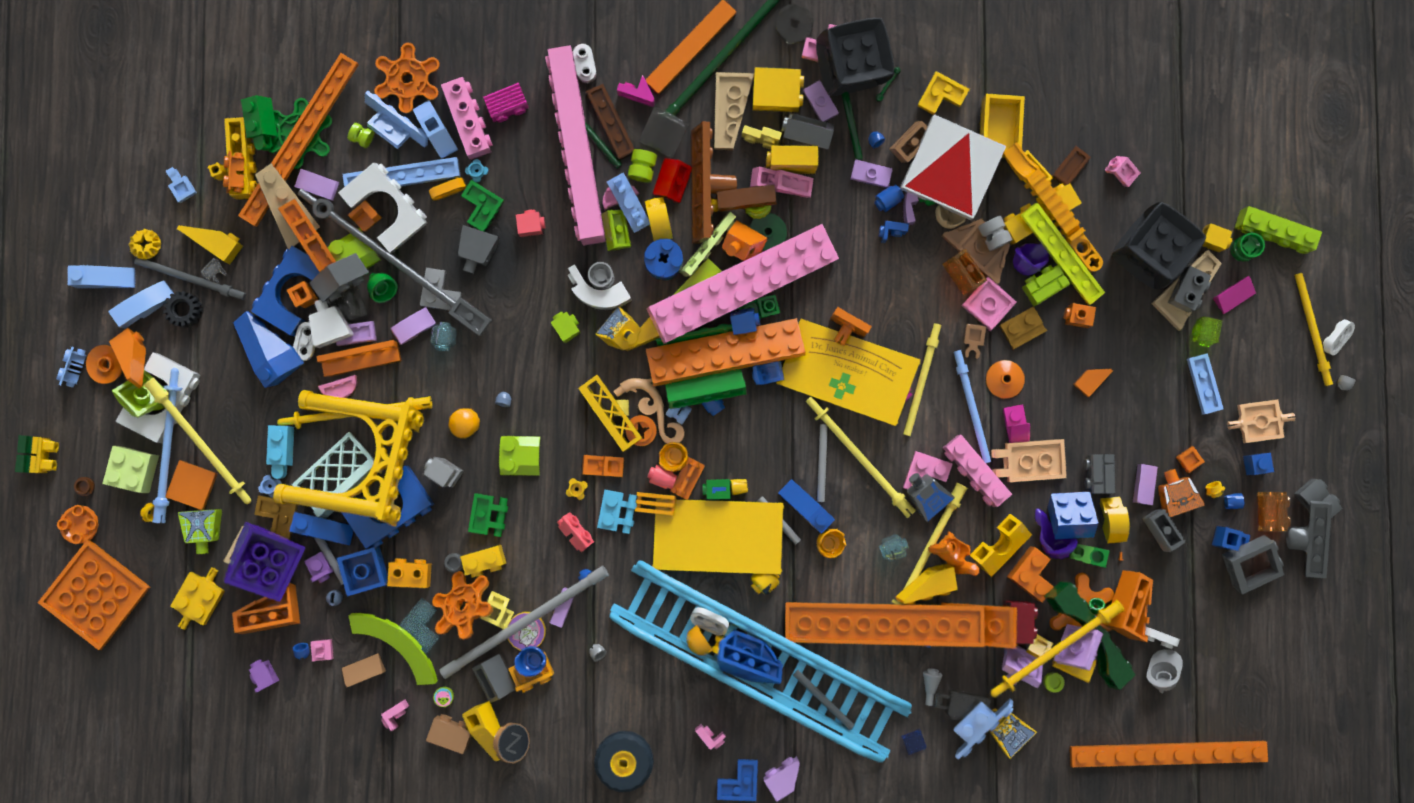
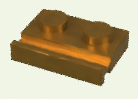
M1034 306L999 325L1012 350L1047 331Z

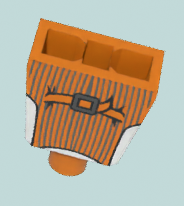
M1175 469L1164 472L1167 483L1158 486L1161 508L1166 510L1169 517L1204 506L1203 500L1189 477L1179 479Z

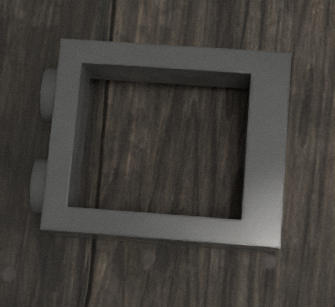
M790 112L789 117L784 119L781 131L785 132L784 138L829 149L834 132V124Z
M1263 535L1241 545L1239 551L1231 550L1222 554L1232 587L1241 594L1247 593L1284 575L1282 569L1284 564L1278 556L1277 551L1279 548L1274 540H1270ZM1266 551L1271 566L1245 578L1240 563Z

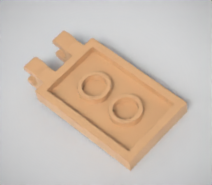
M1064 439L1005 443V449L991 450V457L1003 458L1004 468L992 469L997 477H1007L1008 482L1067 478Z

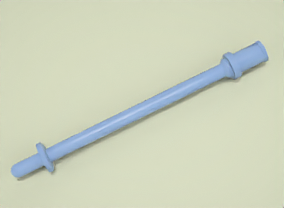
M177 368L171 369L169 386H164V389L169 390V400L174 406L176 405L177 391L182 390V387H177L179 370ZM167 410L158 495L152 503L154 505L152 522L166 523V509L169 506V501L166 498L174 418Z

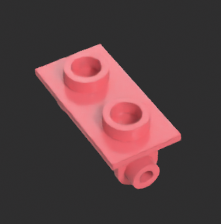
M571 512L557 522L558 528L566 537L571 533L573 534L569 541L577 551L583 552L594 543L590 533L584 530L578 518L572 515Z

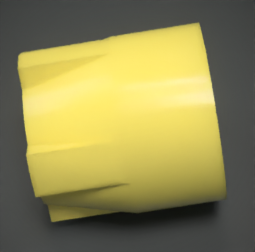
M616 400L624 413L629 416V400Z

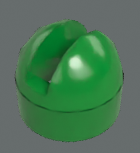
M1100 598L1091 599L1089 601L1090 611L1097 615L1100 609H1105V602Z

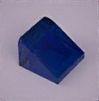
M920 729L901 736L908 755L927 748Z

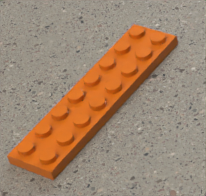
M797 318L757 326V331L734 335L732 331L646 349L653 387L805 356L806 354Z

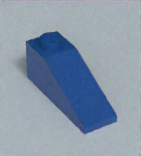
M792 479L778 492L783 499L821 534L835 520Z
M294 512L289 532L350 546L354 530L347 524Z

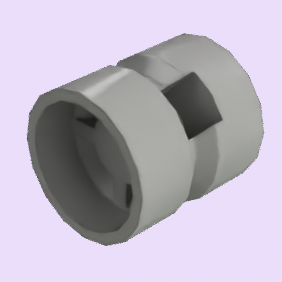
M1001 216L978 226L982 237L987 238L985 243L989 251H993L1013 240L1009 231L1004 230L1006 225Z
M597 262L589 268L588 278L595 289L606 290L613 285L615 280L614 273L607 263Z

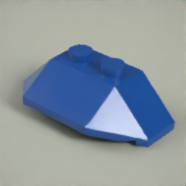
M732 630L719 642L717 662L720 671L750 682L781 683L783 664L780 660H777L774 652L765 641L737 630Z

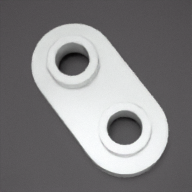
M579 44L573 51L577 75L580 81L590 83L596 78L592 50L586 44ZM580 51L586 52L584 56L579 55ZM585 69L590 70L588 74L583 73Z
M1348 320L1339 322L1331 335L1324 340V351L1331 355L1337 354L1353 334L1355 324Z
M304 322L298 326L293 346L302 361L311 359L315 350L312 333L309 336L306 335V331L308 329L311 330L309 322ZM304 348L307 349V353L305 355L302 354V349Z
M695 608L690 617L691 622L695 626L698 625L699 628L719 636L727 633L729 627L728 620L705 608Z
M1146 627L1145 636H1148L1149 641L1154 642L1157 639L1162 641L1161 645L1167 648L1178 647L1180 639Z

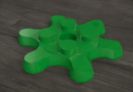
M298 98L294 103V111L290 115H283L279 111L273 110L278 133L276 137L272 138L273 146L269 151L270 153L280 150L309 104L306 99ZM330 115L326 116L294 169H299L303 166L304 156L309 151H313L319 156H326L329 153V145L320 139V133L325 128L331 126L332 118Z

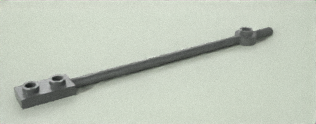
M299 190L298 195L313 206V213L317 217L333 220L451 307L450 315L479 336L483 334L492 321L489 317L463 298L459 297L455 301L336 214L334 206L329 200H317L305 190ZM326 206L327 211L323 213L322 207Z

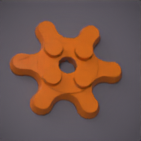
M405 43L401 46V56L398 60L391 61L385 56H380L376 59V67L385 72L386 80L384 83L376 86L374 93L380 99H384L389 95H396L399 98V109L401 112L410 113L413 110V100L419 95H423L429 100H434L438 97V89L428 82V76L439 68L440 64L436 58L430 57L425 61H418L415 58L414 45ZM405 75H412V82H403Z
M458 571L452 576V590L448 594L438 593L433 597L432 604L437 608L443 609V616L437 622L435 630L438 634H446L453 626H457L459 637L461 639H469L473 634V621L480 616L487 617L492 614L493 609L490 603L482 602L481 600L483 592L489 586V581L487 577L481 575L472 584H467L465 574ZM464 601H466L467 603L465 604V607L462 611L460 609V606L463 604Z
M1078 573L1075 576V586L1078 589V594L1088 604L1093 598H1100L1105 604L1113 600L1115 593L1111 588H1103L1099 592H1094L1089 587L1090 579L1086 573ZM1062 613L1053 616L1049 622L1050 627L1057 631L1067 624L1082 627L1076 620ZM1103 623L1100 624L1106 631L1112 630Z

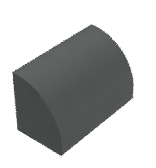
M500 654L472 668L490 703L516 690V686Z

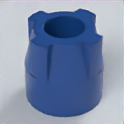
M1242 493L1224 496L1225 508L1243 509L1244 497Z

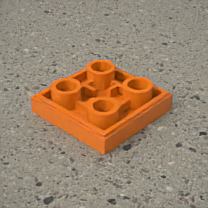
M179 460L166 497L204 510L218 473Z

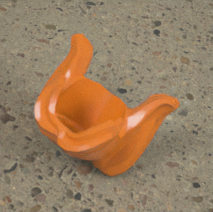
M950 531L947 532V535L939 544L928 547L930 553L938 555L948 565L954 567L956 574H971L974 576L979 574V567L965 560V557L970 555V546L958 540Z

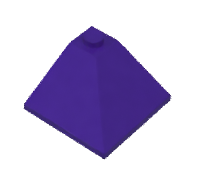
M245 522L237 539L224 582L280 602L306 547L269 530Z

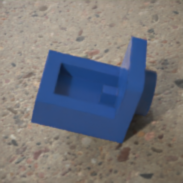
M781 361L753 366L752 377L756 385H765L785 380Z

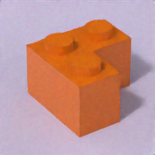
M1030 546L1007 575V578L1035 600L1042 603L1045 600L1044 596L1054 588L1053 585L1039 575L1051 559L1036 547Z

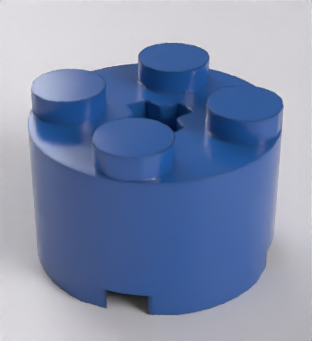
M659 239L652 242L647 247L644 255L646 269L652 277L659 280L667 281L675 278L683 266V254L680 247L670 239ZM664 256V258H667V263L660 262V257Z

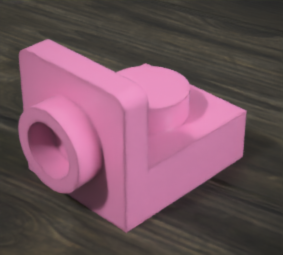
M1116 156L1105 169L1107 173L1114 174L1124 187H1129L1140 174V171L1128 157Z
M406 700L381 714L383 717L382 723L387 729L389 728L393 731L398 727L395 719L406 713L404 709L409 706Z
M700 724L695 728V732L710 750L713 747L715 749L719 748L725 742L723 740L725 738L723 731L713 739L714 733L708 726L704 727Z

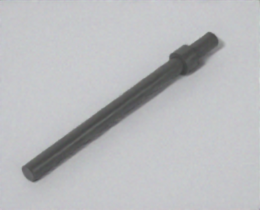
M135 259L136 265L220 292L223 296H232L241 300L246 298V293L235 290L232 286L220 285L146 259Z

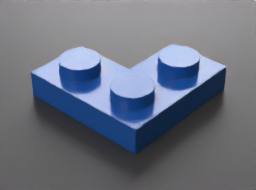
M738 759L737 779L718 778L717 800L756 801L758 761Z

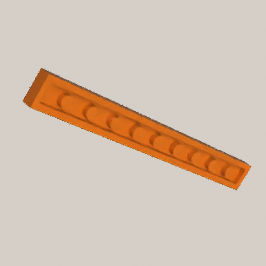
M342 53L338 56L271 163L285 181L359 65ZM259 183L238 215L256 227L269 208Z
M1266 741L1070 746L1071 767L1268 762Z

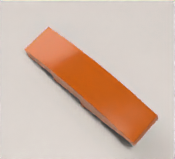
M295 198L278 208L319 273L327 265L336 262Z

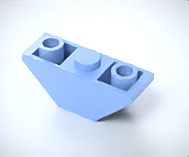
M430 100L413 109L420 125L441 159L458 150Z

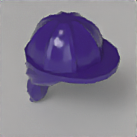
M1026 243L1015 249L1013 265L1019 273L1032 275L1038 271L1040 272L1047 264L1049 253L1042 244Z
M1039 508L1035 509V521L1041 528L1040 543L1043 551L1053 559L1062 560L1068 558L1078 545L1077 539H1055L1047 514Z

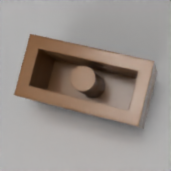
M923 121L915 122L889 148L901 163H908L917 154L920 142L927 128Z
M441 714L434 718L426 741L464 754L472 735L469 733L464 721H459L458 723L452 721V717Z

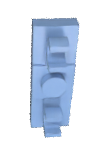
M624 172L608 180L607 184L633 232L635 233L650 225L649 219Z

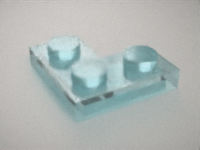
M421 598L399 626L412 635L422 646L423 652L427 654L440 637L425 626L437 609Z

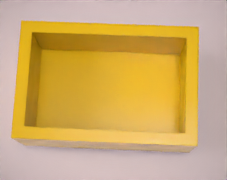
M986 94L981 104L980 135L1005 145L1004 151L1016 142L1022 148L1025 96Z

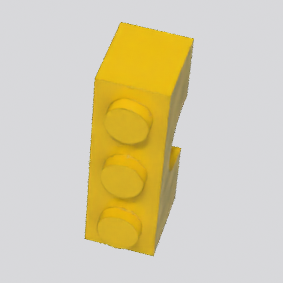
M1011 514L997 527L1000 531V538L996 544L988 546L982 542L970 554V557L991 577L1032 536L1025 525Z

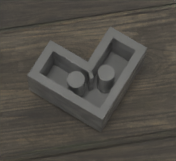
M354 253L327 265L310 282V285L322 303L329 299L332 302L341 296L340 293L348 290L350 285L358 286L364 282L363 278L369 272L358 255Z

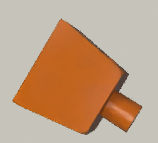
M737 220L728 231L722 248L729 256H736L746 261L762 253L768 238Z

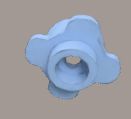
M265 475L259 486V492L273 497L276 486L282 483L279 479L275 480L270 475Z

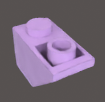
M797 757L787 758L782 762L781 767L777 769L774 767L765 773L766 776L763 777L764 782L776 801L794 791L800 765Z

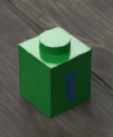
M730 479L706 480V484H703V495H707V499H730Z

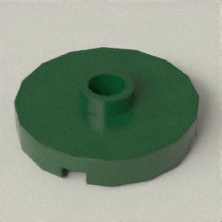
M769 213L763 218L754 219L750 225L751 229L768 238L762 251L773 248L786 240L787 228L785 222L775 214ZM770 229L772 233L766 235L764 231Z

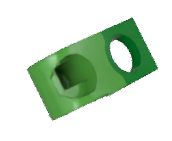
M1078 544L1069 555V558L1106 568L1110 550Z

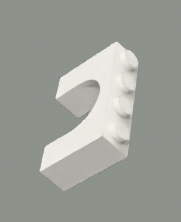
M373 162L338 193L351 208H356L371 194L379 191H384L395 199L398 206L397 219L377 237L389 253H393L427 224L425 220L427 217L422 210L415 209L412 205L414 201L408 194L404 195L399 190L401 188L400 184L395 179L391 180L387 176L388 170L382 164L378 165Z
M153 352L144 368L145 371L163 379L169 386L171 369L177 368L179 370L177 387H182V390L177 391L175 407L181 413L183 407L187 406L190 401L189 396L192 390L196 389L199 384L200 374L161 354ZM123 407L116 422L156 443H163L167 409L156 415L147 413L136 418L131 416Z

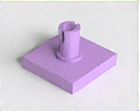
M1067 624L1061 641L1081 627ZM1093 629L1057 654L1054 661L1059 664L1090 670L1093 661L1096 659V651L1103 633Z
M1017 645L1016 648H1005L1002 670L1009 673L1006 677L1010 678L1037 658ZM1043 665L1021 680L1038 688L1042 680Z

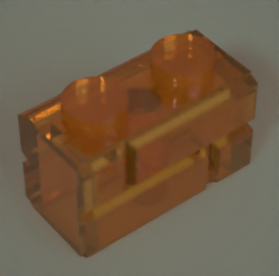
M966 249L961 250L942 263L963 296L987 281Z
M1257 492L1258 531H1288L1291 520L1287 515V508L1290 506V498L1287 496V492Z

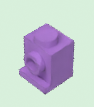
M260 659L250 665V679L258 686L255 689L256 692L279 681L269 660L262 662Z

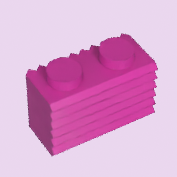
M519 83L483 97L493 122L506 121L508 116L514 114L521 115L526 112L525 109L529 108Z

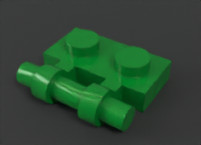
M474 493L468 532L488 535L490 527L495 528L494 536L501 537L502 530H505L504 518L505 512H508V498L500 497L499 505L494 504L495 496ZM492 510L498 511L496 522L491 521Z

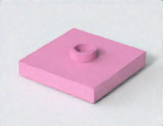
M987 277L962 304V307L991 331L1017 302L992 279Z

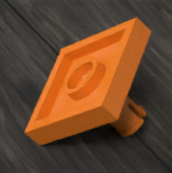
M839 307L836 308L830 320L842 326L834 341L838 343L843 336L840 345L845 346L852 332L864 338L872 327Z

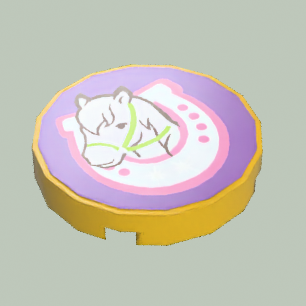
M522 612L515 615L510 620L508 626L512 625L513 623L523 618L530 612ZM539 618L509 637L508 640L518 650L531 646L538 647L542 644L546 635L545 624Z

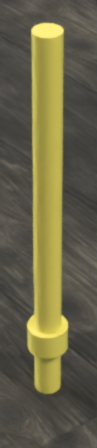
M934 323L931 336L927 339L926 346L928 347L903 435L911 436L934 350L938 347L940 324Z

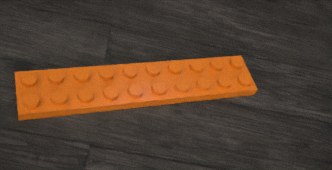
M786 602L785 638L795 643L984 647V606Z

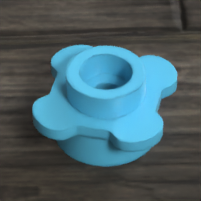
M475 159L469 167H466L465 172L473 177L474 182H479L483 175L488 174V168L484 167L480 160Z

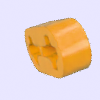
M456 178L431 188L429 193L432 200L436 201L466 189L463 178Z

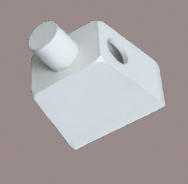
M321 300L315 302L318 312L309 315L314 347L321 348L354 336L339 308L335 306L329 308L327 301L322 303Z

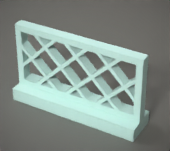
M348 432L301 475L292 486L300 487L299 485L303 481L311 480L310 489L314 490L315 480H324L323 491L344 493L357 487L367 477L375 459L355 436ZM351 439L354 443L353 451H344L345 443ZM334 453L340 454L339 464H330V457ZM344 454H353L352 465L343 464ZM357 454H364L368 460L362 465H356ZM325 467L324 477H315L316 469ZM329 467H338V478H329ZM343 467H352L351 475L348 478H342ZM328 480L337 481V488L334 491H327ZM311 507L314 510V514L323 519H326L334 512L332 510Z

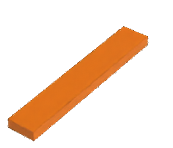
M721 0L646 79L648 86L659 95L737 14V11L725 0Z

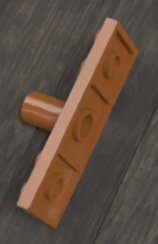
M702 121L691 130L692 244H700L713 235L711 194H717V191L737 189L736 176L710 174V159L713 155L710 140L712 139L713 131L710 128V122Z

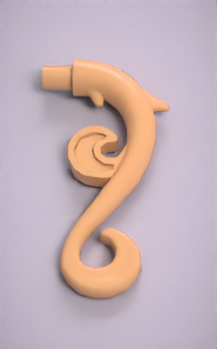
M631 378L620 383L621 386L613 391L617 397L624 392H637L636 389H642L649 393L654 404L649 406L650 398L646 397L639 401L638 407L645 415H652L657 411L659 434L666 444L670 442L680 443L683 440L685 431L678 423L672 422L667 424V428L672 427L676 430V435L672 438L666 436L664 430V405L659 391L651 384L652 379Z

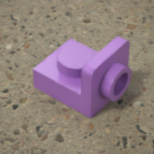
M323 552L304 561L313 577L311 578L312 582L319 581V583H322L330 578L329 574L334 572Z

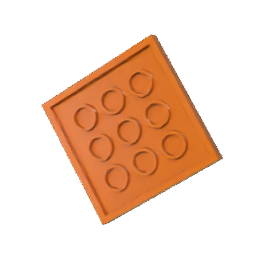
M86 540L38 603L96 649L102 650L147 593L150 586L91 540Z

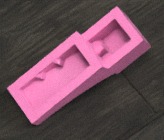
M756 167L752 169L750 187L775 184V192L809 198L811 197L814 178L783 170L775 171Z

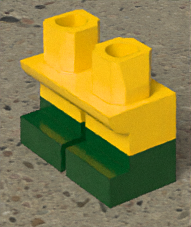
M19 435L17 453L36 454V456L17 455L15 472L47 473V471H56L57 462L56 460H49V452L57 453L59 443L51 441L50 438Z

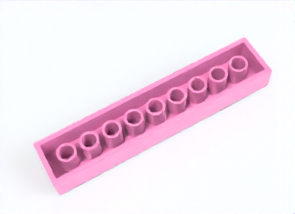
M569 45L548 49L549 56H545L549 74L552 73V75L548 76L552 92H555L552 94V100L555 110H558L555 113L556 122L559 129L562 130L558 131L562 148H565L561 152L565 166H568V169H565V176L568 185H571V188H568L569 198L575 206L571 207L574 221L578 224V226H574L576 238L582 242L583 246L606 242L572 48Z
M820 224L648 307L647 311L663 344L824 267L838 260L839 257L823 224Z

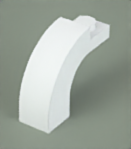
M575 264L568 268L570 271L568 277L572 284H578L572 288V291L584 304L596 309L610 310L632 301L622 282L606 290H596L586 284Z

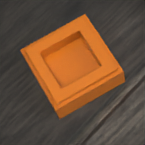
M1191 446L1176 457L1187 473H1190L1205 462L1194 446Z

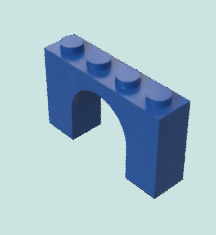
M291 246L290 249L284 252V259L281 264L274 268L271 280L264 284L261 296L253 302L251 312L287 334L296 337L298 326L304 323L305 320L284 307L281 301V289L285 282L292 277L305 276L313 280L319 274V271L307 254Z
M409 466L402 467L403 476L398 483V491L402 496L403 508L396 527L379 522L373 517L342 512L366 549L381 546L383 539L394 537L399 533V528L404 525L405 527L410 526L416 521L415 517L420 514L424 516L432 510L431 506L434 505V502Z

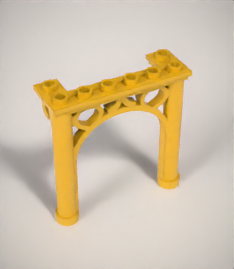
M302 390L298 398L300 409L357 417L366 421L371 427L376 440L375 460L367 477L350 491L331 493L278 484L273 494L274 502L279 504L291 503L378 518L396 527L401 517L400 507L394 504V500L398 496V483L403 476L402 467L408 455L407 446L412 438V430L419 432L424 421L423 413L410 404L400 407L315 394L313 391ZM370 418L382 419L385 421H383L379 426H377L375 422ZM393 426L392 438L384 441L382 432L386 427ZM384 445L392 446L390 457L388 456L387 449L384 448ZM385 468H387L385 479H383L380 476H377L378 473L381 474L382 471ZM374 481H379V493L376 496H371L368 487ZM363 492V495L366 498V500L352 497Z

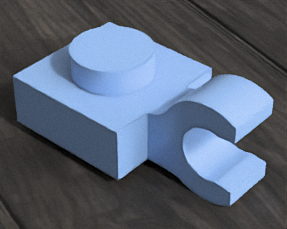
M172 167L166 171L173 182L168 186L179 203L197 194L186 176L181 177L177 169Z

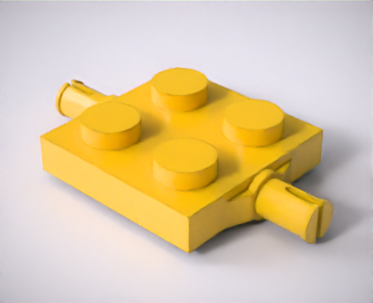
M211 567L206 577L189 572L171 604L172 608L183 615L178 625L179 628L181 627V629L186 630L190 620H194L201 625L207 624L225 590L213 582L216 574L219 572L215 568Z

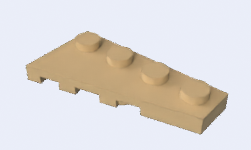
M716 73L714 150H734L754 73Z

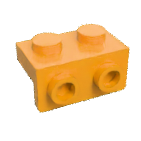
M547 655L545 668L539 675L534 677L520 675L515 669V665L508 668L516 685V692L519 690L526 692L532 689L533 684L537 682L544 684L551 680L550 676L554 674Z

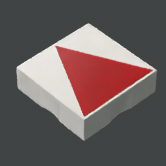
M933 115L900 189L923 200L935 202L948 211L972 220L976 215L1006 146L937 115Z

